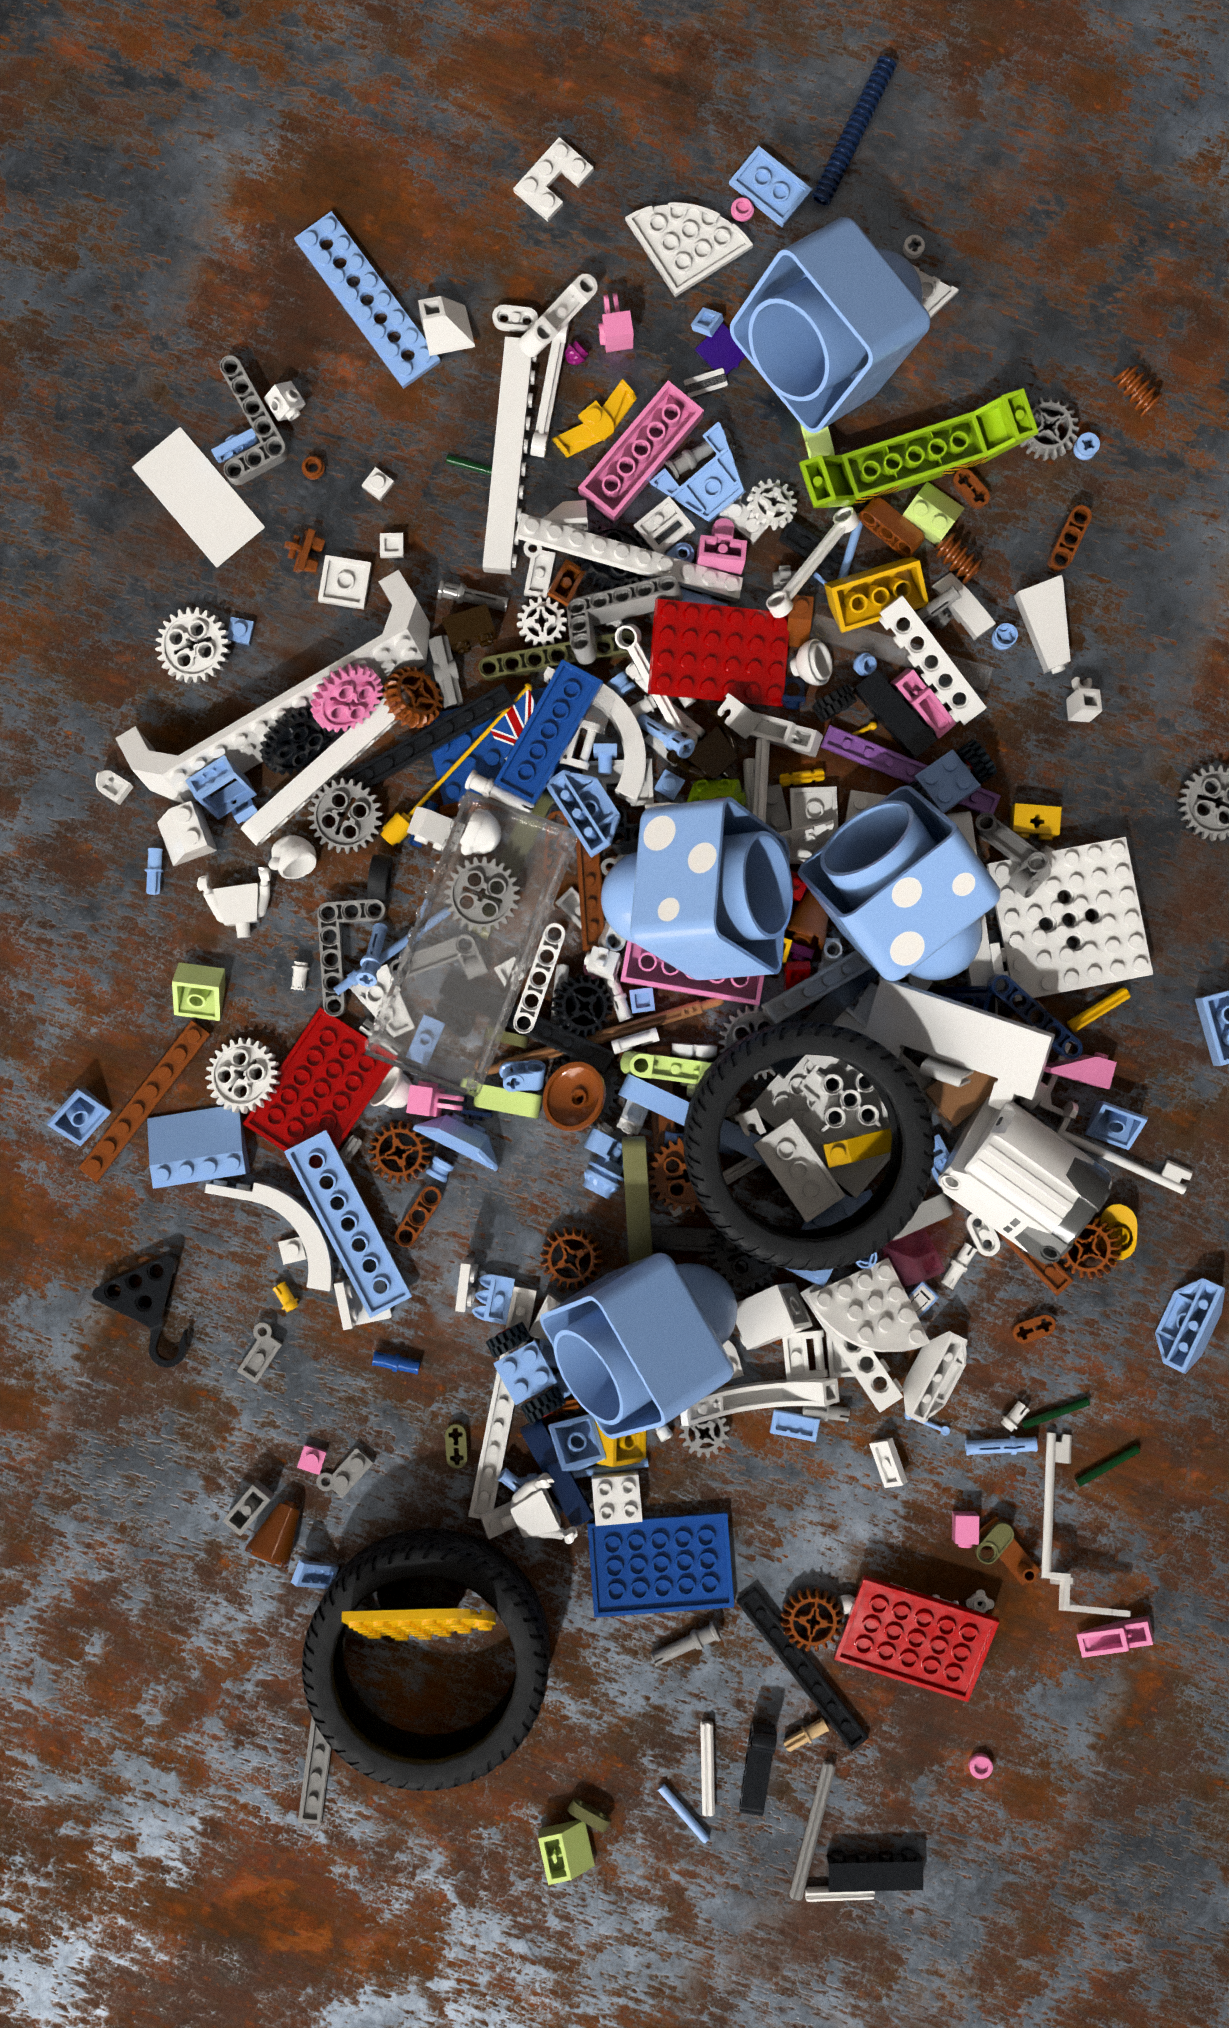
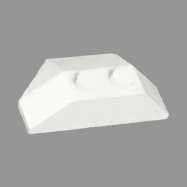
M948 1331L930 1340V1344L921 1348L903 1383L905 1413L907 1416L925 1423L929 1417L935 1415L945 1406L966 1366L967 1339Z

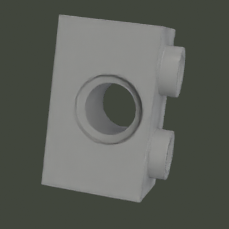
M256 1480L224 1518L223 1522L241 1536L275 1494L259 1480Z

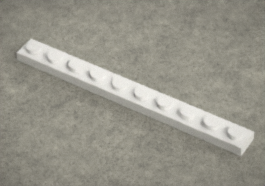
M521 513L515 536L517 539L651 578L673 575L677 578L679 586L733 602H737L740 598L742 577Z
M514 1286L505 1329L511 1328L523 1321L529 1332L537 1290ZM527 1341L517 1346L518 1349L525 1346ZM509 1351L500 1355V1359L509 1355ZM498 1372L496 1374L468 1516L480 1519L479 1515L494 1509L499 1485L497 1479L502 1470L515 1404Z

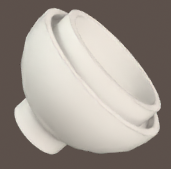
M818 639L806 641L799 648L796 658H792L790 661L793 675L800 676L804 681L815 686L825 685L832 674V659L826 645Z

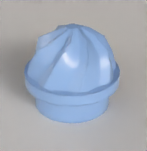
M861 653L853 660V669L860 676L870 675L876 670V659L869 653Z

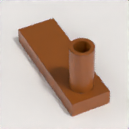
M995 1515L979 1527V1533L982 1537L993 1524L999 1522ZM1014 1538L999 1557L1022 1586L1025 1583L1034 1582L1036 1574L1040 1572L1039 1568Z

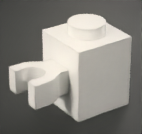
M1075 677L1071 681L1075 692L1066 699L1068 721L1090 722L1102 712L1100 689H1090L1092 678H1087L1083 685H1081L1080 677Z
M593 946L592 951L586 954L584 965H586L589 974L615 981L622 958L620 953L603 947Z

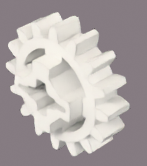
M767 479L765 484L759 481L757 487L753 486L750 491L751 494L746 499L750 502L746 509L752 510L749 517L757 518L756 525L762 522L765 530L769 525H771L772 530H776L778 525L784 528L787 523H790L793 519L792 515L797 511L793 507L797 500L791 499L794 492H787V484L782 487L780 486V480L777 479L775 484H772L771 479Z
M538 597L537 603L530 599L529 607L522 606L524 613H518V618L522 621L517 622V627L523 628L519 634L520 636L526 635V643L532 640L533 646L536 648L538 643L546 646L548 642L551 645L555 644V638L562 640L560 632H566V627L562 626V624L567 623V618L561 617L565 613L564 609L557 610L559 607L558 602L552 605L549 597L546 602H542V598ZM545 608L551 610L556 616L549 615ZM537 609L533 617H528L532 611ZM541 613H542V616H543V618H544V621L546 622V623L544 624L545 627H543V628H544V631H543V632H542L541 627H540V625H539V621H540V618H541V617H540V614H541ZM551 628H556L551 635L547 636ZM528 629L535 630L539 634V637L531 634Z

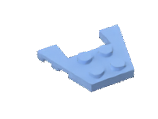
M717 422L702 435L717 455L680 486L666 468L649 481L651 485L708 522H711L746 492L720 422Z

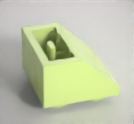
M575 1820L539 1829L538 1841L548 1885L572 1880L595 1866L586 1823L581 1820Z

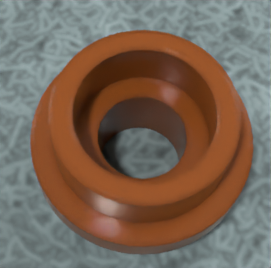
M317 456L307 457L302 463L303 474L311 480L322 477L325 472V465L322 459ZM312 465L318 466L315 472L310 471Z

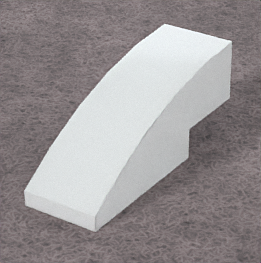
M950 572L935 583L932 588L939 596L952 585L955 586L961 598L947 608L957 622L962 623L973 640H976L996 623L974 595Z
M753 712L761 720L749 736L757 739L764 738L770 741L771 744L816 758L823 738L820 732L798 726L794 722Z

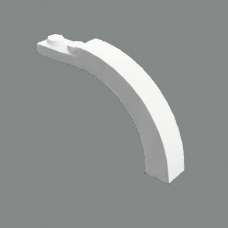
M547 667L544 672L545 682H550L557 667H554V669ZM603 684L592 705L611 721L621 739L624 752L623 772L615 789V796L633 805H637L644 785L646 770L644 739L639 724L630 708L620 696Z
M214 1179L213 1183H206L205 1193L257 1202L272 1208L284 1216L295 1228L305 1247L308 1260L307 1288L331 1291L333 1289L334 1263L329 1241L317 1218L300 1200L281 1188L259 1181L254 1182L253 1190L247 1184L237 1183L236 1187L227 1185L228 1181Z
M812 1378L791 1381L782 1379L719 1388L681 1413V1425L691 1426L728 1414L762 1408L831 1405L840 1402L837 1378Z

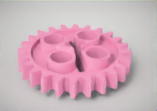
M358 663L354 667L347 664L345 670L339 666L338 673L336 674L330 671L331 677L329 679L323 677L322 679L325 683L316 686L319 692L312 693L315 698L310 701L313 706L310 709L313 713V718L322 728H326L329 732L333 729L337 733L340 728L346 732L348 726L355 729L357 722L363 724V718H370L369 712L377 710L374 704L381 703L378 698L383 695V692L380 690L383 688V685L380 683L381 679L371 667L368 668L365 664L360 666Z

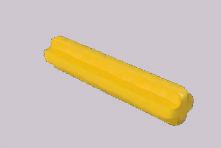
M1125 987L1120 988L1067 1022L1069 1029L1072 1032L1078 1031L1128 1000L1131 995Z

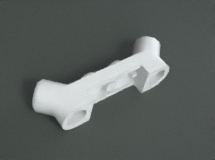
M589 274L578 275L518 340L520 349L528 357L535 358L594 296L598 287L595 278Z

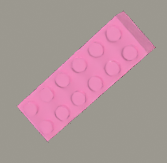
M667 381L578 487L579 495L615 524L649 481L703 419L704 410L670 381Z
M627 941L620 982L759 1006L765 975L695 980L637 944Z

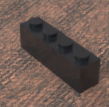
M876 669L857 685L853 692L907 755L915 760L937 741L935 738L936 732L930 725L927 724L925 726L922 723L919 712L914 707L909 708L904 702L906 700L904 695L898 689L894 690L889 683L891 681L885 673H879Z
M906 1850L900 1854H893L890 1851L869 1854L868 1852L860 1851L856 1852L855 1855L834 1852L832 1855H826L827 1886L829 1892L923 1890V1861L920 1853Z

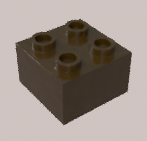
M487 604L442 618L453 653L458 652L459 655L466 654L472 651V647L478 645L487 647L494 644L493 640L497 639Z

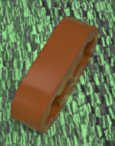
M960 469L956 472L952 480L955 490L973 509L984 508L990 499V493L970 470ZM959 476L962 478L968 477L967 484L970 488L965 483L962 485L958 483L960 480ZM972 490L977 495L983 494V503L980 500L977 502L974 501L975 494L972 492Z
M1038 1314L1015 1323L1012 1326L1011 1335L1019 1343H1029L1052 1334L1056 1323L1050 1315ZM1041 1319L1050 1321V1324L1047 1325V1330L1043 1328L1035 1329V1326L1042 1324ZM1021 1326L1024 1329H1032L1025 1333V1338H1022L1020 1335L1017 1336Z

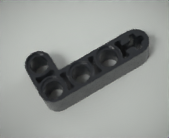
M615 805L623 818L618 823L611 847L619 855L637 852L640 823L632 824L626 809L623 806ZM624 838L623 841L616 843L617 840Z
M751 1721L739 1802L740 1814L763 1817L772 1754L775 1753L777 1731L773 1724Z

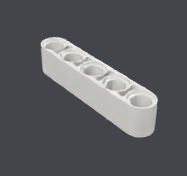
M553 923L548 925L542 936L513 1021L514 1028L519 1033H529L535 1025L565 938V930L560 924ZM553 927L559 928L562 933L561 938L557 941H553L548 937V931ZM548 949L553 952L554 959L550 963L542 962L540 954L543 950ZM536 972H543L546 975V982L543 985H536L533 982V975ZM528 994H535L538 997L537 1006L531 1008L525 1004V998ZM521 1016H526L531 1021L530 1027L526 1030L518 1027L517 1021Z

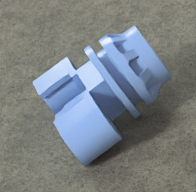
M593 1128L583 1147L600 1156L596 1163L589 1160L588 1164L592 1165L590 1170L586 1168L584 1172L585 1181L582 1186L606 1199H610L612 1194L621 1187L618 1185L619 1180L624 1182V1178L620 1177L623 1171L622 1143Z

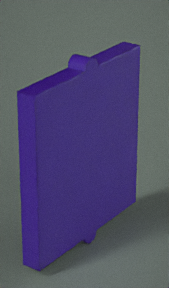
M723 323L712 337L706 335V339L695 348V351L713 370L723 368L725 376L734 368L737 369L739 363L746 358L745 354L734 342L730 330Z

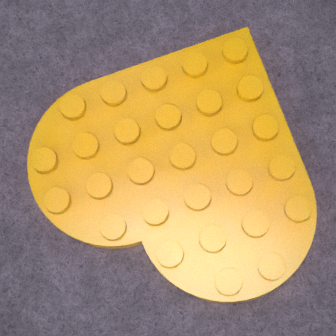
M477 1610L342 1611V1622L347 1624L349 1628H352L353 1631H358L359 1634L367 1636L368 1639H381V1636H391L396 1641H407L409 1636H414L418 1640H432V1635L451 1637L454 1631H457L459 1634H470L472 1629L475 1628L482 1631L492 1630V1626L496 1624V1613L487 1610H480V1613H478Z

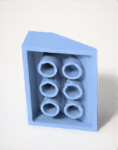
M224 1106L147 1118L149 1166L153 1189L250 1173L241 1110L238 1113H234L232 1108L225 1110L223 1109Z

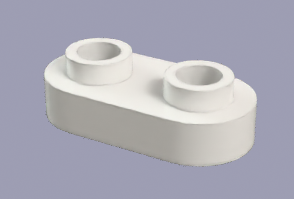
M500 305L494 309L492 319L495 327L499 330L525 333L538 320V314L529 307ZM503 316L508 317V321H507V322H501V321H500L501 317H503ZM525 319H530L531 323L529 325H525L523 321Z
M970 1213L966 1218L965 1224L976 1249L984 1256L995 1255L1000 1249V1241L994 1228L981 1219L980 1226L975 1227L973 1221L978 1217ZM990 1240V1247L984 1248L983 1242Z

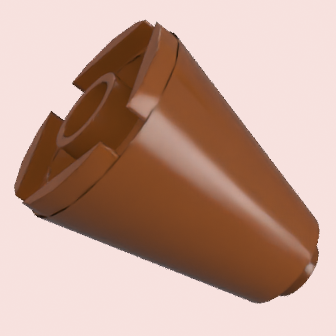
M809 889L792 911L784 932V938L788 935L792 938L793 943L812 950H816L817 946H819L820 950H823L826 942L829 916Z
M285 1500L284 1503L279 1502L246 1545L244 1551L250 1552L251 1555L271 1564H278L281 1568L287 1569L300 1516V1511L296 1510L298 1505L288 1500Z

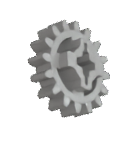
M725 1416L691 1426L679 1424V1428L684 1430V1432L679 1433L680 1438H685L682 1442L683 1447L689 1445L688 1452L691 1454L696 1450L697 1457H700L702 1452H705L707 1458L710 1457L711 1451L716 1455L719 1454L717 1448L719 1446L725 1448L723 1439H729V1435L724 1433L730 1430L729 1425H723L726 1421ZM716 1423H718L720 1428L719 1436L713 1430ZM689 1427L695 1431L692 1441L688 1434ZM706 1427H708L709 1434H703L702 1436H700V1430L698 1428L705 1429ZM708 1442H710V1443L712 1444V1445L705 1446V1447H704V1446H701L703 1443H708Z

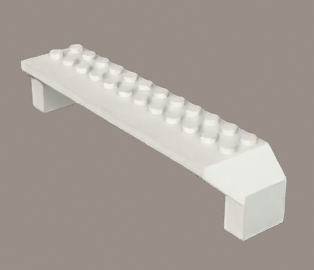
M397 570L378 581L392 605L383 634L178 756L156 752L136 726L115 739L133 772L150 791L182 804L189 801L196 802L197 800L188 787L186 779L223 755L230 759L243 773L263 762L261 759L262 754L259 751L263 747L260 743L266 741L263 735L271 732L269 726L275 727V720L282 721L283 714L285 713L287 716H290L291 710L298 713L300 707L304 710L308 707L312 708L313 706L310 701L315 699L312 693L319 692L316 686L325 683L322 679L323 677L328 679L331 677L330 671L336 674L338 673L339 666L345 670L347 664H350L352 667L356 663L360 666L365 664L368 668L371 667L381 679L380 683L384 686L387 677L396 669L406 666L409 668L416 666L419 669L427 664L430 623L400 571Z

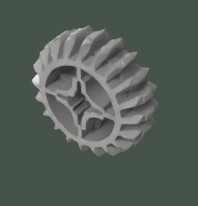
M1051 396L1047 397L1046 402L1040 397L1037 403L1034 401L1029 403L1032 414L1036 419L1035 423L1039 433L1021 443L1020 447L1027 445L1029 448L1026 454L1034 451L1035 459L1040 454H1042L1044 461L1048 459L1049 454L1053 460L1058 457V454L1064 456L1066 449L1071 450L1073 447L1071 442H1075L1078 438L1075 434L1078 433L1079 427L1074 426L1077 424L1078 418H1071L1075 411L1066 410L1069 406L1068 403L1061 406L1060 398H1057L1055 403H1053ZM1045 412L1052 413L1056 417H1049ZM1063 423L1065 434L1061 441L1057 428ZM1053 426L1051 430L1047 429L1046 431L1043 430L1041 432L1043 427L1047 428ZM1038 440H1046L1049 445L1042 444Z

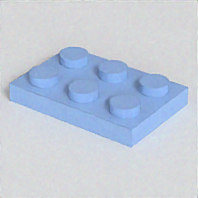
M759 145L729 181V185L749 199L753 205L782 228L812 193V188Z

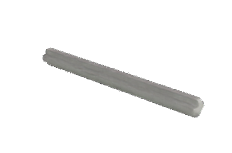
M824 1761L822 1764L790 1890V1897L794 1900H802L836 1769L835 1764L829 1761Z

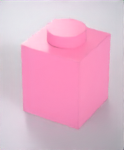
M952 1511V1540L955 1544H958V1547L971 1548L972 1544L979 1545V1515L976 1511Z

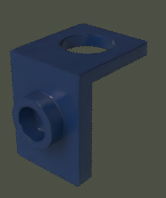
M785 677L784 695L781 698V704L785 705V708L799 709V707L804 706L806 702V697H804L805 681L802 678ZM790 683L797 684L800 688L799 694L796 696L788 695L786 692L787 685Z
M465 1085L463 1090L464 1101H462L461 1105L463 1106V1111L460 1114H467L469 1119L482 1121L483 1117L492 1118L493 1112L466 1109L469 1086Z

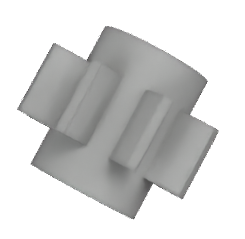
M790 565L779 566L778 572H773V589L782 591L795 575L796 571H790Z

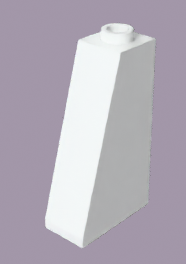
M1060 575L1018 591L1014 596L1044 674L1050 671L1052 674L1059 673L1065 670V665L1071 661L1063 577Z

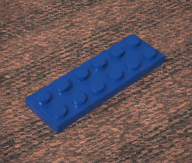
M562 659L497 775L494 784L536 806L604 682Z

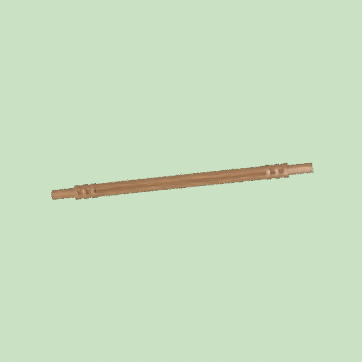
M716 998L702 1002L697 1000L596 1031L595 1035L588 1034L584 1038L596 1044H601L702 1014L704 1010L724 1005V1001ZM546 1046L499 1060L497 1064L477 1069L479 1078L499 1073L500 1066L508 1061L539 1060L542 1062L565 1054Z

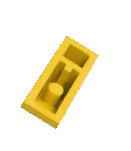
M890 1128L822 1143L826 1167L831 1168L890 1153L892 1139Z

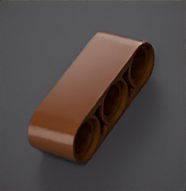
M874 497L859 513L861 523L903 557L910 558L925 540L924 534L920 529L879 497Z
M1078 505L1067 516L1047 560V566L1052 572L1060 573L1072 562L1091 521L1092 514L1087 506ZM1074 514L1082 515L1084 522H1077L1074 519ZM1064 535H1071L1074 538V543H1067ZM1056 555L1063 557L1064 565L1056 563Z
M430 1185L424 1188L395 1234L396 1242L400 1246L409 1247L413 1245L424 1230L443 1198V1192L438 1186ZM428 1190L437 1192L438 1199L436 1202H429L426 1199V1192ZM415 1210H422L425 1213V1220L423 1222H417L414 1219L413 1213ZM407 1229L412 1232V1241L406 1242L402 1240V1230Z

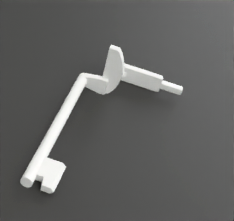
M1067 1043L1065 1045L1066 1053H1068L1070 1049V1043ZM1059 1055L1056 1061L1064 1060L1065 1057ZM1049 1074L1045 1083L1048 1085V1089L1037 1106L1062 1117L1056 1130L1057 1134L1077 1147L1180 1194L1185 1193L1187 1186L1181 1184L1180 1181L1182 1178L1190 1180L1193 1171L1167 1160L1161 1174L1065 1131L1070 1120L1076 1118L1078 1104L1069 1101L1062 1109L1052 1105L1050 1094L1058 1076Z
M1047 1433L1041 1578L1050 1579V1584L1060 1585L1059 1610L1131 1617V1611L1079 1606L1070 1599V1585H1075V1578H1071V1574L1051 1572L1055 1462L1071 1464L1072 1435L1062 1434L1060 1442H1056V1433Z

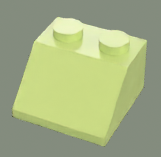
M926 482L903 513V516L920 529L926 539L938 546L965 508L932 484Z
M178 963L172 980L174 1015L220 1021L226 986L225 969Z

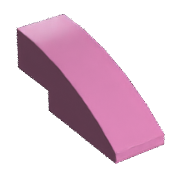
M906 668L890 682L895 690L898 689L906 698L904 702L909 708L914 707L919 712L922 723L925 726L928 724L933 728L938 739L956 725V722L930 688L925 686L914 669Z
M1149 1616L1118 1621L1077 1633L1082 1658L1129 1651V1648L1153 1645L1155 1639Z

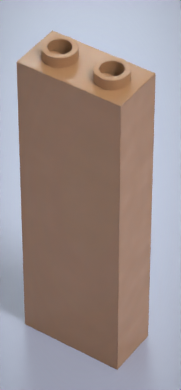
M1034 1010L1030 1015L1033 1023L1039 1019L1037 1010ZM1013 1013L1006 1017L1008 1019L1023 1023ZM1051 1026L1048 1032L1056 1035V1028ZM974 1070L973 1074L966 1077L971 1079V1082L960 1088L933 1079L921 1090L949 1124L956 1127L983 1104L987 1097L991 1096L994 1083L998 1078Z

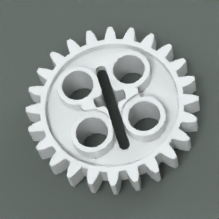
M187 607L186 614L180 609L178 610V617L170 614L171 623L163 621L167 628L165 630H158L163 636L162 638H156V641L160 642L161 646L155 648V650L162 652V655L157 659L166 661L162 668L170 669L168 672L170 676L176 675V680L182 681L184 679L188 684L191 683L193 678L194 683L200 684L201 678L206 682L209 681L208 674L217 677L216 668L224 670L220 663L221 661L228 662L224 654L231 653V651L226 649L225 645L231 644V641L224 639L229 632L221 630L225 624L222 622L217 623L219 617L216 615L211 616V612L207 610L202 614V609L196 607L194 612L193 609ZM203 625V633L197 636L196 629ZM182 634L183 639L181 643L176 645V636ZM210 637L212 638L211 641L203 642V641H206L207 639H209ZM211 647V655L205 658V649ZM179 649L182 650V651L178 652L177 654H175V651H177V650H179ZM189 655L191 661L189 665L184 666L183 660Z
M239 1038L237 1043L231 1039L230 1047L222 1044L223 1052L215 1050L218 1056L217 1059H209L214 1065L213 1067L206 1068L212 1072L211 1075L205 1077V1079L212 1081L207 1086V1089L215 1090L210 1096L218 1098L216 1104H224L223 1109L230 1110L232 1108L234 1113H238L241 1110V1113L247 1114L249 1108L250 1111L256 1112V1105L264 1108L263 1100H272L269 1096L270 1092L277 1093L273 1085L280 1084L278 1080H275V1076L280 1075L281 1072L275 1071L274 1068L280 1064L272 1061L276 1055L273 1053L268 1054L270 1048L267 1046L262 1047V1042H254V1039L248 1038L246 1042L244 1038ZM245 1054L246 1061L241 1065L239 1062L240 1057ZM261 1069L262 1076L257 1080L256 1072ZM230 1072L231 1078L228 1082H225V1074ZM246 1086L247 1093L244 1097H241V1089Z

